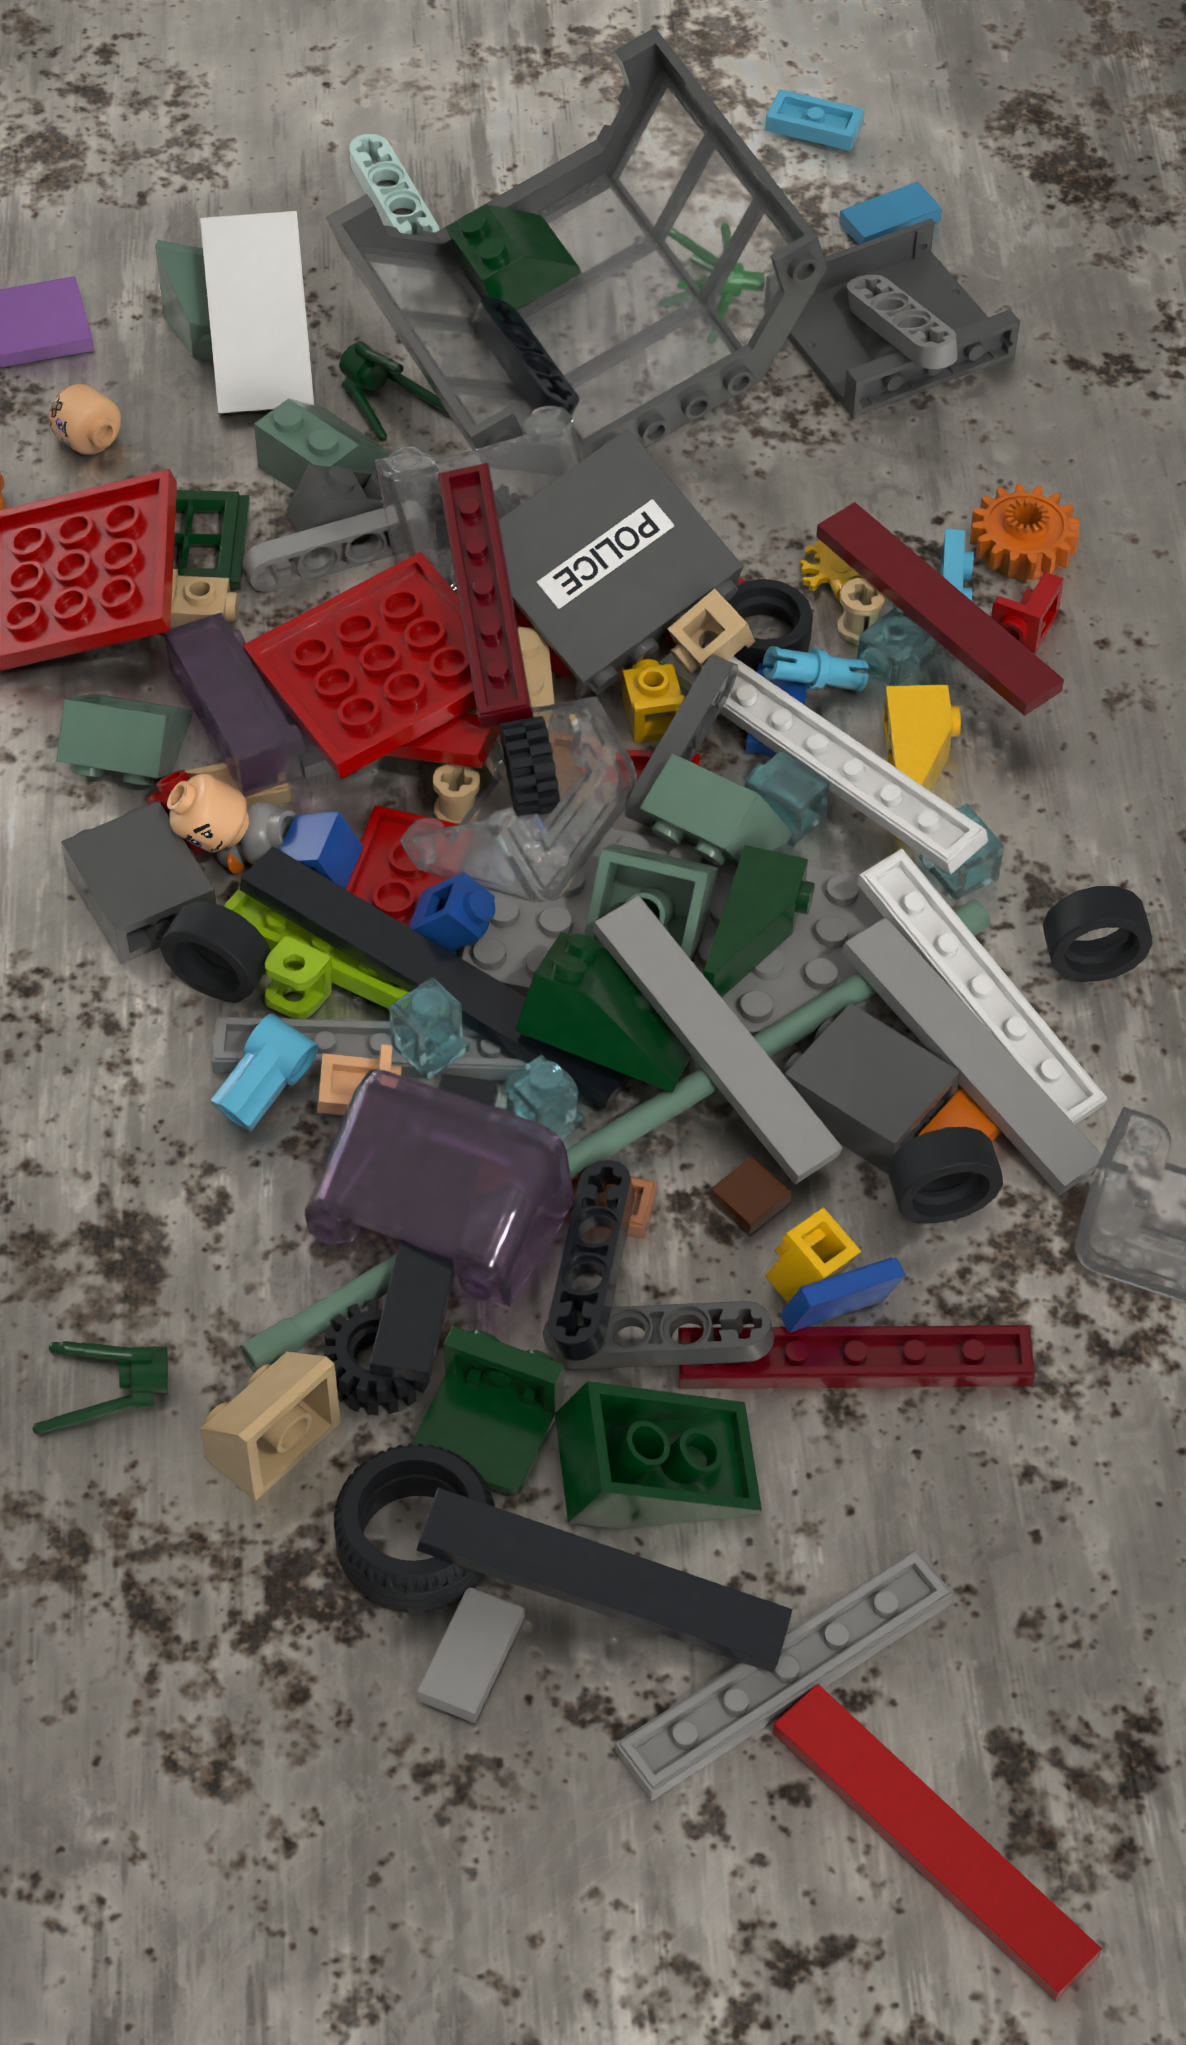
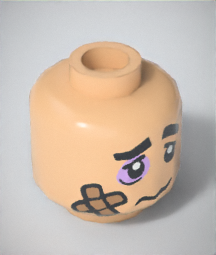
M77 383L62 390L52 401L49 412V426L53 434L81 455L92 456L103 452L115 441L121 427V413L116 403L89 384Z
M201 773L193 776L187 782L181 781L173 788L169 795L167 807L170 809L169 823L172 831L177 836L204 851L214 853L224 848L234 847L248 829L249 817L244 795L213 775Z

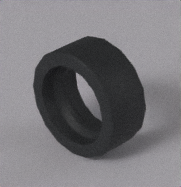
M770 579L750 580L737 585L738 591L727 602L743 619L748 616L761 614L775 616L786 621L793 630L780 638L767 640L754 638L755 642L749 648L744 646L734 655L735 658L757 672L758 664H763L764 655L771 646L808 652L811 641L813 613L809 601L798 589L782 581Z
M1095 886L1078 890L1060 899L1048 911L1042 924L1052 967L1063 977L1078 982L1102 981L1118 977L1140 964L1147 957L1153 945L1143 901L1133 891L1118 886ZM1119 928L1117 931L1102 938L1090 941L1076 940L1078 937L1093 930Z
M207 901L190 902L184 906L162 937L160 947L165 962L176 976L191 988L226 1002L242 1001L252 994L265 973V961L271 952L262 934L244 917L224 906Z
M946 1127L924 1133L908 1141L896 1151L887 1166L890 1183L900 1213L909 1220L925 1224L947 1222L966 1217L984 1208L995 1199L1003 1186L1002 1171L991 1139L981 1130L969 1127Z

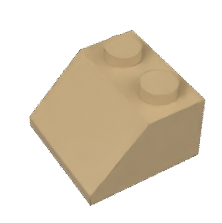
M287 1351L272 1365L266 1364L260 1367L252 1375L247 1387L230 1403L224 1402L216 1406L205 1419L203 1427L200 1428L205 1458L256 1502L341 1424L335 1363L326 1356Z

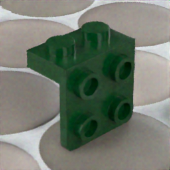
M452 1326L443 1344L445 1376L411 1444L418 1445V1443H421L423 1446L431 1444L434 1447H443L445 1451L449 1449L454 1454L461 1455L462 1459L468 1460L471 1465L475 1466L477 1472L481 1473L490 1489L511 1496L517 1495L523 1490L555 1421V1413L563 1404L564 1364L556 1362L551 1356L542 1351L533 1349L524 1351L501 1343L496 1337L485 1331L473 1330L470 1332Z

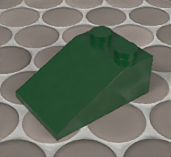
M560 932L533 975L515 1031L673 1093L692 1055L607 949L600 947L599 943L589 936L583 934L569 935Z
M587 1381L555 1413L567 1518L570 1524L629 1529L756 1516L762 1511L745 1402Z

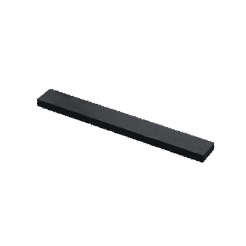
M274 846L241 877L240 891L602 1109L606 1110L631 1080L632 1077L516 1032L515 1029L526 999L525 996Z

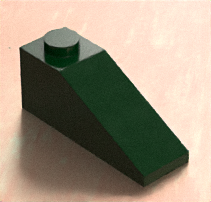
M744 845L703 973L704 977L721 998L792 935L799 913L808 915L815 888V883L806 881L808 859Z

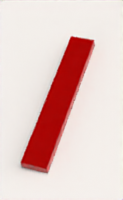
M819 1684L814 1686L774 1723L773 1734L1055 2001L1099 1958L1102 1948Z

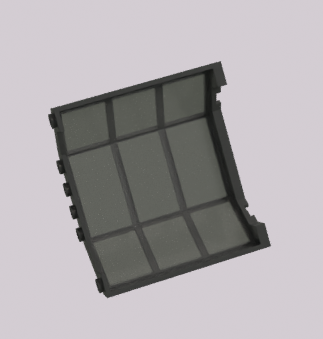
M656 28L651 29L614 51L625 86L617 99L621 107L611 126L604 124L595 141L486 203L488 205L542 215L582 272L517 310L579 396V403L569 423L565 425L555 424L538 416L528 405L473 327L472 318L484 296L463 268L445 227L437 232L420 230L418 235L400 233L396 227L383 225L374 203L367 194L326 217L345 257L481 464L488 463L489 468L563 475L626 429H629L643 447L646 448L651 444L661 441L667 435L689 422L701 418L708 411L734 396L744 393L751 386L763 380L827 271L816 233Z

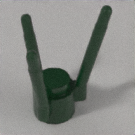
M359 341L349 346L343 352L339 368L346 378L342 382V388L352 395L380 441H385L387 434L361 390H377L384 385L387 378L432 406L449 414L437 395L401 374L404 367L400 363L374 351L366 343Z
M63 1341L50 1343L48 1349L54 1354L119 1361L120 1389L131 1388L132 1394L35 1423L32 1430L35 1434H43L130 1408L153 1407V1394L168 1393L167 1346H131L129 1348L85 1342Z

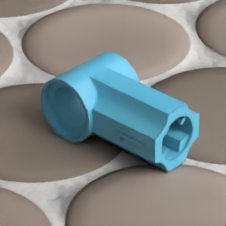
M268 1014L249 1036L244 1047V1057L210 1100L212 1105L230 1121L251 1132L287 1084L290 1086L296 1084L307 1072L317 1055L319 1045L274 1014Z

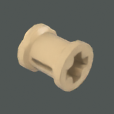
M855 578L843 585L840 592V602L844 612L837 621V631L844 641L851 642L857 646L874 643L882 633L883 626L882 620L879 617V611L883 609L886 597L864 578ZM857 592H859V600H855ZM864 623H868L866 631H863Z
M446 764L436 769L433 775V789L439 794V798L434 804L435 819L471 827L478 823L481 817V804L475 795L480 788V775L473 767Z

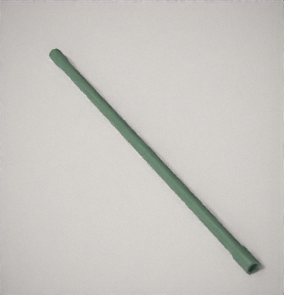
M975 899L954 910L974 936L990 926V918L986 909ZM857 972L753 1037L771 1058L819 1029L827 1018L838 1017L850 1003L856 1006L877 992ZM700 1068L678 1081L673 1093L667 1090L660 1092L476 1204L470 1209L462 1247L581 1175L590 1165L607 1159L719 1089L704 1070ZM397 1253L293 1317L280 1320L241 1344V1353L250 1369L255 1373L260 1367L275 1363L287 1351L298 1352L308 1341L333 1327V1320L339 1313L343 1317L348 1318V1307L357 1303L361 1310L367 1306V1300L378 1299L387 1294Z

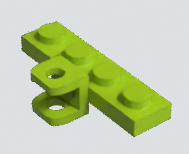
M240 888L223 905L254 925L268 943L271 952L265 961V975L273 979L265 991V1004L275 1011L292 1019H307L331 995L332 983L401 1015L417 998L382 975L240 891ZM289 992H298L304 997L299 1001H289L284 998V995Z

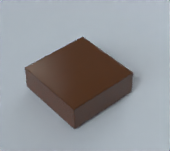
M750 1157L711 1188L710 1200L750 1235L791 1202V1191L753 1157Z

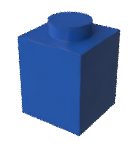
M340 811L295 815L279 850L346 889L364 846Z

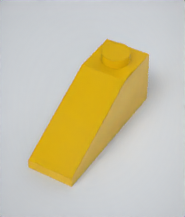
M948 685L886 686L882 725L887 762L931 792L949 758L951 737L960 736L961 715L959 705L951 706Z

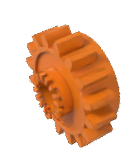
M1016 484L1015 492L1010 494L1002 487L997 488L995 499L984 495L981 498L980 508H974L970 544L977 546L975 556L977 559H984L990 570L1019 580L1038 579L1043 576L1044 572L1053 574L1059 566L1066 568L1069 564L1070 555H1076L1080 535V519L1073 518V505L1059 506L1061 495L1055 493L1047 498L1042 495V486L1038 485L1032 493L1025 492L1022 484Z

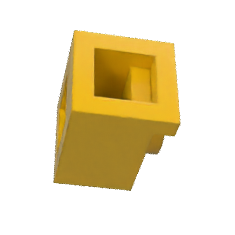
M645 659L636 665L634 664L631 669L623 670L622 700L634 744L661 740L685 697L681 694L673 663L660 665L656 660ZM668 712V716L645 719V715Z
M823 1207L783 1236V1242L774 1250L780 1259L766 1273L765 1277L788 1303L802 1286L842 1274L862 1251Z

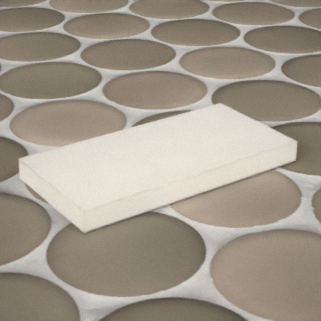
M297 211L200 218L218 414L272 411L288 398L314 405Z

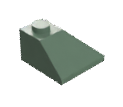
M158 240L155 250L164 319L193 358L213 362L203 248Z

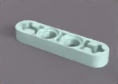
M362 134L355 137L349 146L351 170L365 194L374 203L383 225L396 227L400 233L412 234L417 231L418 235L420 230L428 232L439 231L437 222L389 142L378 134ZM372 159L377 160V163L372 165ZM386 180L397 183L388 187L376 185L377 182ZM402 208L414 211L407 215L392 213L394 210Z

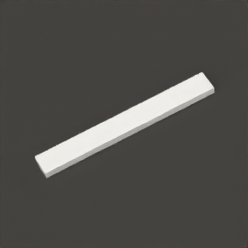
M707 639L703 643L702 648L704 649L712 641ZM669 653L660 661V665L673 663L679 685L689 691L700 670L697 668L691 674L688 673L673 654ZM734 656L728 660L738 664V672L732 691L720 714L747 733H750L754 738L951 875L988 842L986 829Z

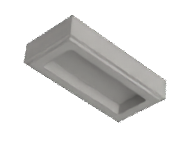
M472 1587L468 1588L417 1690L418 1701L476 1723L525 1618V1608Z

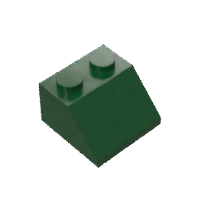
M486 204L445 227L463 268L484 297L500 299L516 310L582 273L578 264L540 214Z

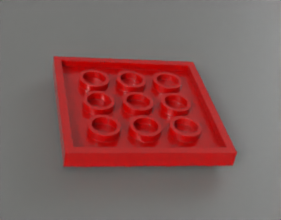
M170 469L0 510V671L170 631L177 481Z
M421 552L242 645L249 663L340 779L476 707L458 594Z

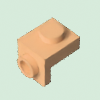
M381 1044L379 1059L323 1053L317 1113L384 1120L388 1098L397 1099L401 1082L402 1066L391 1065L393 1045Z

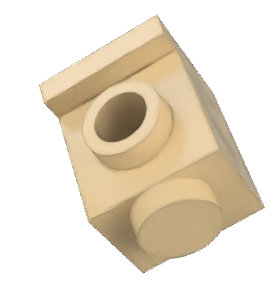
M173 569L171 628L169 632H165L166 640L226 643L229 623H237L239 617L238 592H230L229 578L178 576V569Z
M715 588L668 628L676 644L670 651L681 666L690 674L697 668L701 671L711 655L729 660L744 646L749 648L755 642L748 623ZM715 638L704 649L702 648L703 643L707 639Z

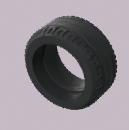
M418 1443V1445L408 1444V1446L404 1447L398 1445L396 1448H388L385 1452L383 1450L379 1451L377 1455L370 1456L368 1461L364 1460L359 1467L357 1466L354 1469L353 1474H350L343 1484L334 1511V1531L338 1559L351 1584L373 1603H377L381 1607L387 1606L388 1609H395L398 1612H403L404 1610H407L408 1613H423L424 1610L432 1612L435 1609H443L444 1605L450 1606L454 1602L460 1601L468 1588L472 1587L475 1589L478 1582H481L485 1574L437 1557L411 1561L388 1556L375 1548L364 1535L365 1528L371 1518L387 1504L412 1496L434 1498L437 1488L495 1507L493 1495L481 1473L477 1472L476 1467L471 1465L468 1460L462 1459L461 1455L454 1454L449 1449L445 1451L440 1446L434 1447L431 1444H428V1446H423L421 1443Z

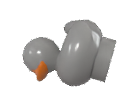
M261 801L257 804L249 805L247 808L249 817L247 831L234 847L224 848L216 852L217 860L221 865L229 868L231 873H241L248 862L254 865L272 846L280 849L294 816L297 814L291 810L283 811V809L272 802Z

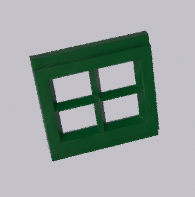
M177 490L176 513H184L182 533H175L174 547H180L177 568H173L178 569V576L229 578L230 592L231 589H241L242 561L245 553L250 508L249 495H240L237 491ZM194 513L221 514L219 534H192ZM190 547L217 548L215 569L187 568Z

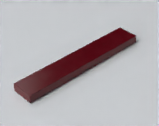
M484 463L438 473L481 729L497 726L500 723L534 717L489 465Z
M856 502L817 525L816 537L1023 716H1026L1062 692L1064 679Z
M1030 1325L806 1327L791 1333L787 1331L786 1327H773L775 1336L773 1347L767 1355L759 1360L738 1363L678 1365L679 1389L1033 1387L1035 1379ZM713 1327L716 1341H721L719 1330H722V1328ZM743 1327L742 1332L738 1334L739 1339L750 1338L751 1330L754 1327ZM678 1328V1344L687 1345L696 1342L703 1335V1328Z

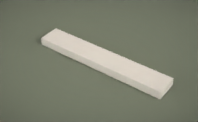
M900 849L859 875L856 884L882 916L888 918L1075 1125L1104 1106L1108 1099L903 849Z

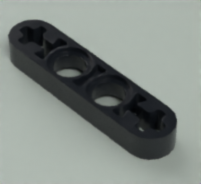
M482 298L471 321L473 327L531 409L538 416L551 423L561 425L569 423L579 403V396L514 307L497 298Z
M598 1161L585 1169L579 1180L548 1317V1331L553 1347L558 1355L567 1360L579 1361L590 1358L601 1349L605 1341L635 1199L630 1173L626 1166L617 1161ZM613 1184L614 1186H610L606 1198L608 1207H603L599 1193L604 1192L607 1185ZM606 1227L612 1230L610 1237L601 1243L590 1244L582 1240L584 1234L592 1228ZM592 1273L602 1277L600 1284L589 1291H578L571 1287L573 1282L584 1274ZM576 1311L582 1312L585 1327L578 1330L577 1336H568L567 1334L573 1333L576 1328Z

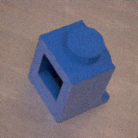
M462 872L422 891L409 928L455 954L458 948L467 944H475L486 933L489 920L495 915V896L467 873Z

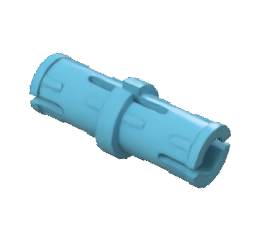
M771 646L767 649L763 659V665L774 666L773 669H763L766 679L805 683L806 688L811 690H820V688L827 686L862 692L869 678L868 673L857 672L858 670L866 671L869 669L867 661L864 659L829 656L827 651L823 649L813 648L812 651L802 652Z

